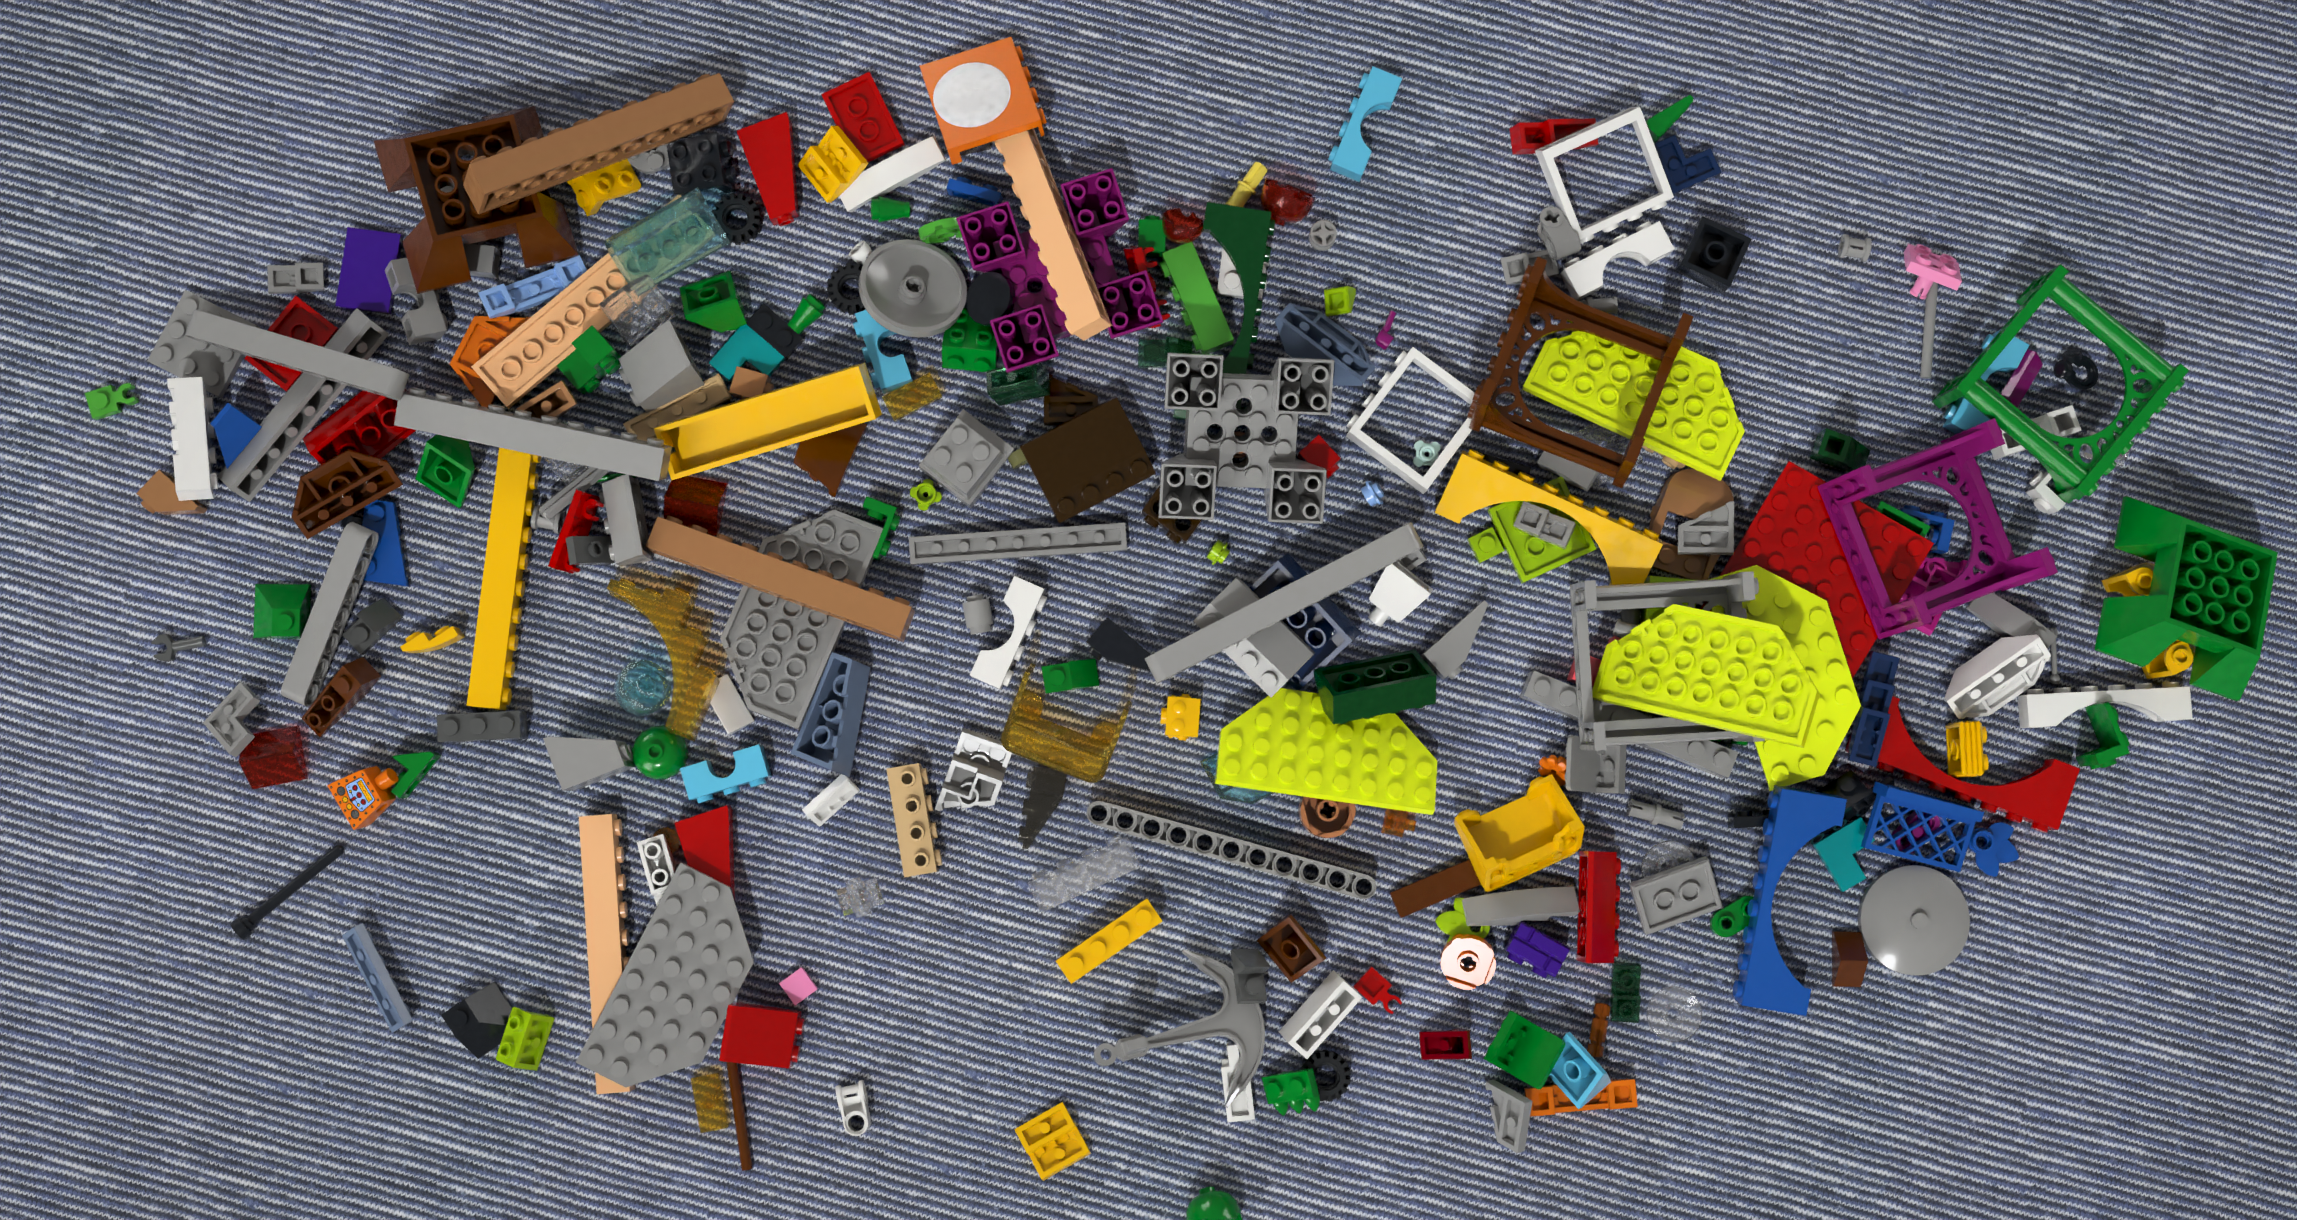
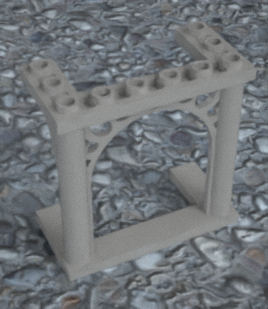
M1754 571L1740 572L1723 576V579L1604 586H1596V580H1588L1570 585L1580 750L1599 751L1606 750V746L1719 739H1733V741L1744 742L1765 741L1762 738L1671 717L1594 722L1587 611L1669 607L1672 604L1695 608L1694 604L1703 605L1702 602L1707 601L1702 610L1710 611L1714 606L1720 605L1723 607L1725 615L1747 619L1746 609L1742 608V602L1755 600V594H1758L1759 583L1758 579L1754 578Z

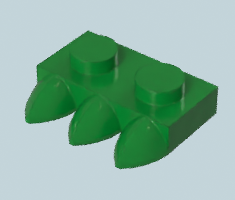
M1313 1068L1268 1074L1261 1077L1268 1104H1273L1281 1115H1286L1288 1103L1294 1111L1300 1114L1304 1107V1101L1311 1110L1317 1111L1320 1097Z

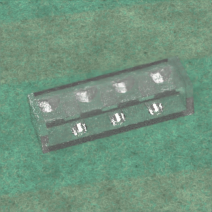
M1121 834L1106 840L1108 846L1100 850L1093 846L1082 851V858L1074 862L1069 857L1056 863L1058 869L1047 873L1045 868L1032 874L1033 880L1028 882V885L1040 912H1045L1140 868L1141 865L1129 838L1122 839Z

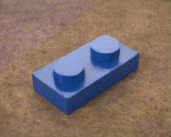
M957 177L956 180L949 178L947 185L948 195L990 207L1002 203L1001 192H998V188L992 185L983 184L980 187L973 185L971 180L963 177Z

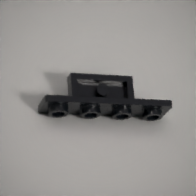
M1850 770L1817 790L1816 792L1838 795L1847 799L1842 826L1835 825L1821 832L1803 847L1818 843L1825 834L1832 830L1841 829L1848 820L1856 815H1864L1874 805L1877 795L1872 792L1874 786L1867 789L1855 773ZM1891 776L1880 782L1895 786L1894 779Z

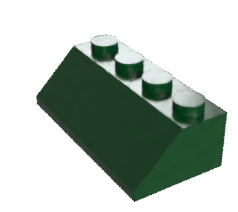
M1415 649L1314 669V678L1323 711L1333 724H1345L1362 718L1370 719L1377 715L1394 714L1402 710L1423 708L1426 705L1436 704V674Z

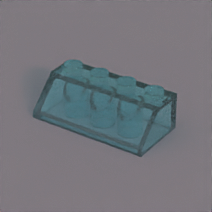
M696 188L604 240V243L634 294L638 296L730 244V241L699 188Z

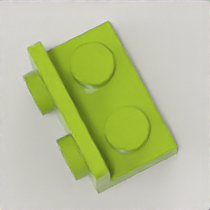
M513 1007L496 1055V1060L513 1068L537 1071L555 1018L547 1014L528 1012L521 1008Z

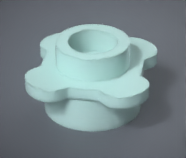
M1421 440L1417 441L1414 444V449L1416 450L1415 458L1413 459L1414 465L1417 467H1431L1438 458V451L1441 449L1438 442L1430 444L1424 443ZM1425 452L1429 453L1428 457L1424 455Z

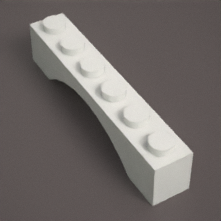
M2179 682L2162 683V688H2152V683L2135 684V689L2125 690V685H2109L2108 691H2098V686L2081 687V692H2071V687L2054 688V693L2044 694V689H2028L2027 695L2018 696L2020 728L2057 726L2075 711L2102 702L2130 707L2145 714L2155 722L2193 719L2190 686L2180 687Z

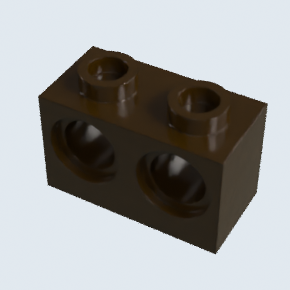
M1159 486L1142 510V514L1145 516L1143 520L1155 529L1160 526L1166 530L1165 536L1179 545L1180 542L1187 544L1203 520L1188 519L1191 524L1190 528L1186 531H1180L1175 526L1177 519L1159 518L1153 511V506L1159 502Z

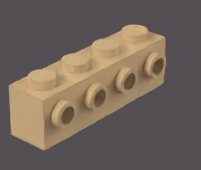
M920 763L887 768L904 877L939 872L938 866L942 865V856L940 849L935 850L934 839L938 838L936 822L931 823L929 812L934 810L931 795L926 796L925 785L929 784L927 768L922 769Z

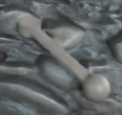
M2056 627L2049 628L2051 632L2058 636V631ZM2056 639L2051 644L2052 675L2049 680L2052 684L2060 682V676L2057 673Z

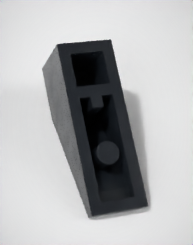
M1108 617L1086 641L1087 645L1090 646L1087 651L1098 661L1104 658L1107 662L1151 673L1145 661V658L1151 654Z

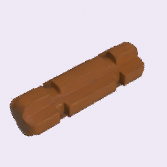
M1596 1003L1593 1013L1596 1015L1592 1019L1589 1037L1591 1044L1588 1043L1587 1049L1591 1056L1598 1058L1603 1056L1604 1046H1602V1042L1605 1043L1608 1026L1606 1018L1607 1016L1609 1017L1611 1008L1610 1005L1604 1003Z

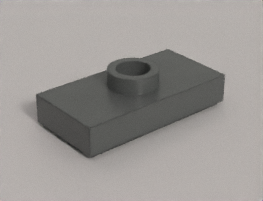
M571 536L566 538L570 565H609L615 563L611 560L609 554V545L612 544L610 536Z

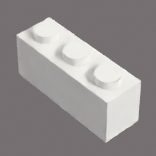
M1333 970L1278 1032L1294 1049L1308 1059L1361 1000L1362 996Z

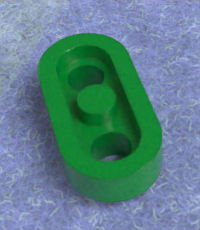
M1753 896L1739 897L1714 912L1710 918L1712 932L1720 937H1730L1748 926L1750 916L1746 914L1745 907L1753 899ZM1725 918L1730 922L1729 927L1726 929L1721 925L1722 920Z

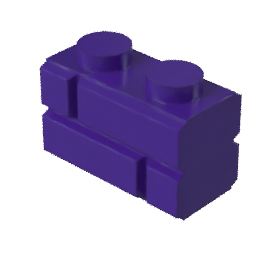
M1521 921L1513 929L1503 950L1509 953L1508 959L1521 966L1525 961L1533 966L1531 970L1533 973L1546 979L1548 975L1552 977L1557 975L1570 948Z

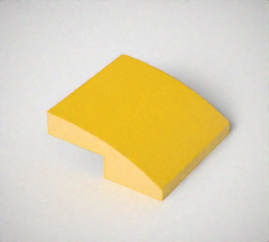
M831 126L819 145L810 146L797 166L825 201L831 203L859 177L869 163L839 126Z
M1063 1102L1014 1129L1043 1181L1091 1154Z

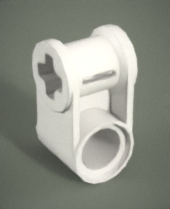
M860 1080L858 1084L845 1087L837 1085L835 1087L836 1097L841 1110L845 1131L852 1136H859L865 1133L871 1126V1117L864 1080ZM857 1093V1095H855V1096H851V1097H847V1096H846V1095H849V1094ZM854 1115H859L864 1120V1127L861 1130H856L851 1126V1118Z

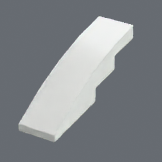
M935 136L910 146L863 171L840 195L847 212L857 210L871 201V198L883 197L899 186L904 187L946 161Z

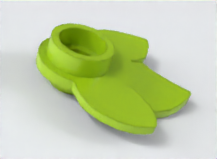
M1455 898V911L1444 912L1435 920L1440 930L1450 935L1447 943L1457 934H1471L1484 939L1490 932V926H1481L1479 932H1474L1471 926H1467L1462 904L1464 898Z

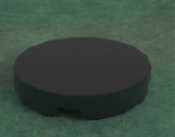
M996 272L983 273L977 277L969 287L966 297V308L969 316L976 323L991 326L990 320L1010 314L1014 306L1012 304L1013 297H1015V289L1012 282L1005 275Z

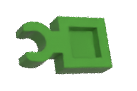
M125 383L116 391L115 386L108 385L85 393L92 419L99 420L121 413L120 404H137L139 402L138 398L131 397L127 399L126 393L129 390L135 389V386Z

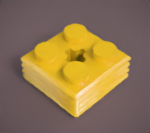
M1980 721L1948 723L1945 726L1948 775L1956 778L1982 776L1984 770H1988L1989 766L1988 756L1983 754V743L1987 741L1985 726H1982Z

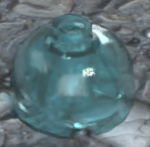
M649 660L628 663L618 674L614 684L615 698L620 707L626 712L637 716H647L660 710L669 700L672 690L671 684L668 685V681L665 678L667 676L666 672L658 664Z

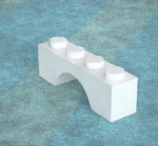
M1648 221L1638 226L1636 233L1630 236L1624 233L1614 238L1612 245L1606 248L1600 245L1589 251L1588 257L1582 260L1576 257L1565 263L1566 268L1561 272L1560 276L1572 298L1579 301L1599 291L1603 286L1604 268L1613 259L1628 257L1639 261L1646 267L1670 255L1674 247L1661 222L1658 221L1651 224Z
M1013 577L1003 600L1013 613V633L1003 646L994 650L980 651L970 673L972 678L1000 690L1003 685L1008 687L1014 671L1010 670L1014 660L1020 661L1025 646L1021 645L1025 635L1030 637L1036 625L1033 617L1036 611H1042L1046 603L1047 597L1043 596L1045 593L1043 588L1019 577Z

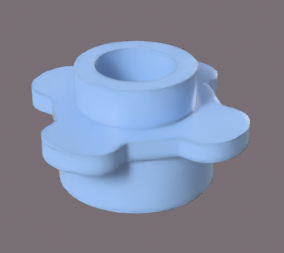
M1367 480L1365 482L1366 485L1361 488L1365 499L1372 507L1377 503L1382 505L1384 503L1382 497L1385 496L1384 492L1377 482L1373 484Z

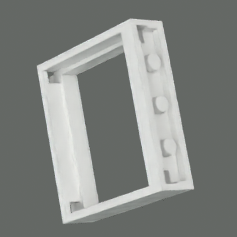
M1630 107L1535 150L1556 207L1563 212L1568 223L1577 233L1580 243L1593 239L1594 233L1601 230L1609 232L1618 228V223L1625 219L1633 221L1642 217V212L1647 209H1660L1667 205V200L1674 198L1640 107ZM1632 123L1658 194L1580 228L1554 157Z
M1412 347L1408 353L1403 350L1394 362L1398 366L1392 374L1387 371L1378 383L1382 387L1376 395L1371 393L1362 404L1366 409L1361 416L1355 414L1346 427L1350 430L1346 437L1424 494L1472 431V429H1469L1471 419H1466L1424 476H1421L1362 432L1361 428L1411 362H1414L1470 405L1475 392Z

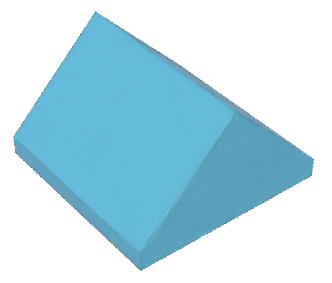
M1568 1032L1562 1039L1565 1041V1047L1549 1077L1571 1102L1580 1109L1610 1084L1611 1080L1600 1064L1571 1032Z

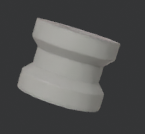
M1320 220L1314 223L1309 233L1311 246L1319 251L1330 249L1337 236L1336 227L1328 220Z

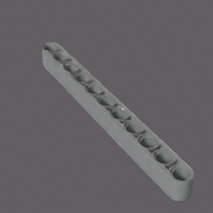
M1410 522L1146 657L1145 661L1158 684L1422 549L1424 545L1413 524Z
M1103 801L1092 802L1087 809L1086 815L1088 820L1097 826L1360 899L1371 898L1376 892L1377 885L1375 880L1366 874ZM1097 805L1105 807L1107 811V816L1102 821H1096L1091 816L1092 809ZM1124 812L1131 814L1133 817V824L1127 829L1121 828L1117 822L1118 816ZM1148 820H1155L1160 826L1159 832L1154 836H1149L1144 832V824ZM1176 827L1184 829L1186 838L1182 843H1175L1171 840L1170 833L1172 829ZM1203 834L1210 836L1212 839V846L1206 851L1200 850L1197 846V839ZM1228 842L1236 843L1239 849L1238 854L1233 858L1226 857L1223 852V847ZM1259 849L1263 851L1265 860L1262 864L1254 865L1250 861V854L1253 850ZM1283 856L1291 861L1290 870L1284 873L1280 872L1276 867L1277 860ZM1308 864H1313L1317 868V876L1312 880H1308L1303 876V869ZM1336 871L1341 872L1344 877V882L1339 887H1333L1329 881L1330 875ZM1360 879H1366L1370 883L1369 892L1363 895L1359 894L1356 890V884Z

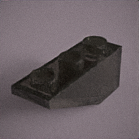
M1035 766L1033 772L1028 771L1026 788H1031L1029 799H1024L1022 815H1027L1026 825L1020 826L1018 842L1023 843V849L1031 847L1063 800L1067 771Z

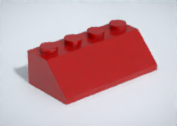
M362 390L303 438V441L309 453L320 464L348 449L381 459L416 430L394 425L398 400Z
M1579 851L1578 906L1580 912L1577 914V961L1584 963H1614V957H1618L1619 942L1615 940V929H1619L1620 918L1619 913H1615V904L1620 900V886L1616 885V874H1620L1621 860L1617 858V852Z

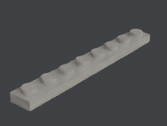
M1125 523L909 537L911 565L1127 551Z

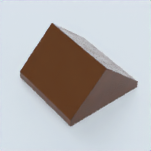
M1290 913L1257 939V942L1291 983L1326 959V956Z

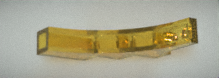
M621 578L619 581L611 579L607 586L610 595L630 604L647 617L659 631L666 644L672 663L674 688L672 706L665 727L670 733L695 742L720 681L717 675H714L715 671L702 665H700L699 669L697 668L707 641L702 635V631L691 626H687V629H684L695 605L692 597L689 596L690 593L678 587H675L674 590L665 588L662 597H660L661 594L650 588H645L644 591L635 588V584Z

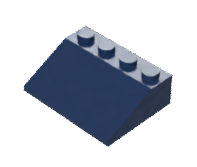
M1287 553L1272 565L1250 589L1261 599L1308 574ZM1329 597L1282 620L1315 652L1287 682L1295 690H1300L1314 677V669L1325 667L1362 633Z

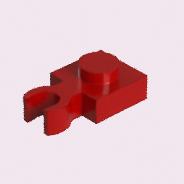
M1372 966L1353 985L1373 1006L1380 1000L1384 1009L1390 1014L1394 1013L1388 1008L1390 1000L1394 999L1400 1005L1402 1004L1399 997L1387 992L1392 985Z

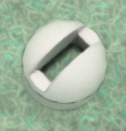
M861 241L853 247L849 256L856 263L863 265L866 257L873 251L865 241Z

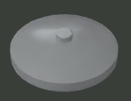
M903 239L881 245L867 257L859 276V294L867 312L881 326L903 336L929 337L944 332L958 320L966 303L967 285L960 267L943 250L922 241Z
M1905 865L1882 873L1865 890L1858 909V928L1866 949L1881 965L1901 974L1927 975L1945 968L1958 957L1968 938L1970 915L1962 892L1950 878L1929 867Z

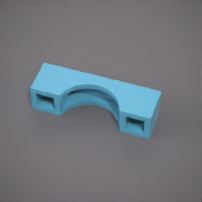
M1372 66L1370 74L1364 72L1358 87L1363 89L1359 98H1353L1348 111L1353 113L1349 122H1343L1338 135L1342 137L1339 147L1333 146L1328 158L1329 161H1332L1331 171L1360 182L1372 153L1362 139L1360 125L1369 114L1379 110H1390L1401 84V77Z
M1999 331L1992 335L1988 334L1981 348L1985 349ZM2013 337L1980 378L1986 381L1992 373H2009L2017 369L2029 344ZM1961 397L1957 399L1955 405L1951 404L1945 412L1944 418L1947 420L1943 428L1958 434L1990 419L1965 398Z

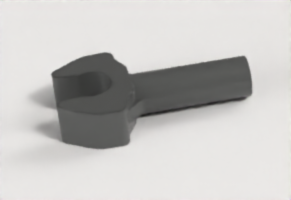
M161 634L151 644H166L167 650L165 653L155 654L153 657L165 662L174 661L175 654L178 651L206 646L205 637L199 636L175 641L171 635Z

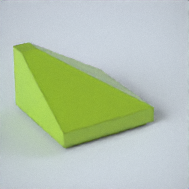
M1344 286L1324 290L1326 316L1352 313L1356 288Z

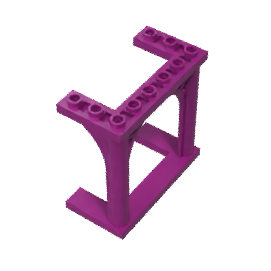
M1995 418L1940 441L1941 444L1873 469L1868 464L1817 486L1878 639L1933 622L1931 617L1998 590L2002 592L2058 573L2054 558L2050 554L2048 547L2015 558L2012 545L2003 529L2002 520L1992 502L1991 493L1987 489L1981 475V469L1976 463L1975 456L2005 444L2002 431ZM1950 468L1956 479L1954 485L1947 481V472ZM1932 471H1939V478L1935 477ZM1923 481L1935 484L1950 493L1961 505L1967 516L1972 537L1968 562L1963 571L1951 582L1892 605L1851 503L1907 482ZM1980 551L1986 553L1991 566L1985 565L1980 561L1978 557ZM1974 566L1979 570L1975 575L1973 573Z

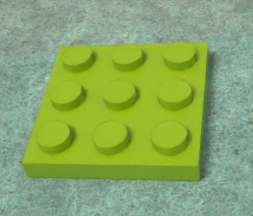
M1560 476L1547 482L1557 487L1559 494L1565 497L1569 496L1570 492L1563 477ZM1523 501L1503 502L1487 510L1521 584L1596 550L1589 532L1578 521L1565 512L1549 505L1525 501L1576 523L1566 549L1536 538L1513 526Z

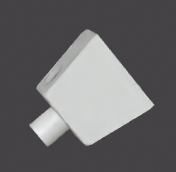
M1395 562L1385 568L1369 597L1370 602L1376 605V608L1368 617L1380 627L1389 616L1399 623L1427 599L1433 589L1399 562Z

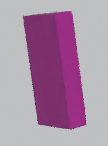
M2027 349L2019 366L2014 370L2001 392V395L2016 408H2018L2043 365L2035 351Z

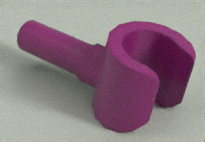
M1390 311L1383 329L1375 339V343L1384 350L1387 349L1394 339L1388 333L1396 316L1394 311Z

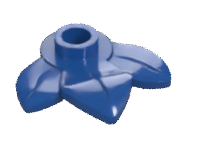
M1997 822L1988 828L1973 829L1968 848L1975 853L1976 865L1985 874L1996 877L1999 872V863H2008L2019 859L2015 846L2008 840L2014 831L2012 826L2003 822ZM1979 836L1984 839L1982 846H1978L1976 843Z

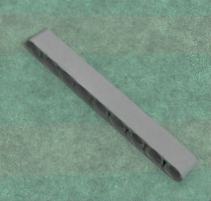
M194 310L185 334L189 338L398 401H401L409 378L408 373L389 366L199 310Z

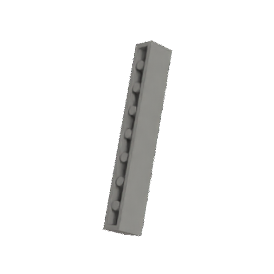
M356 308L325 345V348L368 360L389 333ZM303 372L261 422L262 428L229 468L227 469L225 466L217 477L231 491L250 502L347 385Z
M1534 670L1528 673L1519 698L1578 721L1576 687ZM1593 699L1594 722L1652 718L1624 706ZM1709 740L1637 744L1721 779L1729 778L1739 753Z

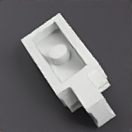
M1235 1043L1226 1044L1228 1059H1221L1225 1103L1231 1081L1240 1063L1239 1050ZM1251 1080L1246 1088L1231 1102L1230 1106L1226 1108L1228 1123L1255 1119Z

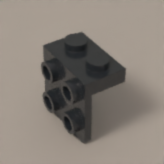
M714 132L670 142L667 145L672 187L675 194L684 195L717 188L724 193L736 191L735 182H737V174L731 161L733 147L727 138Z

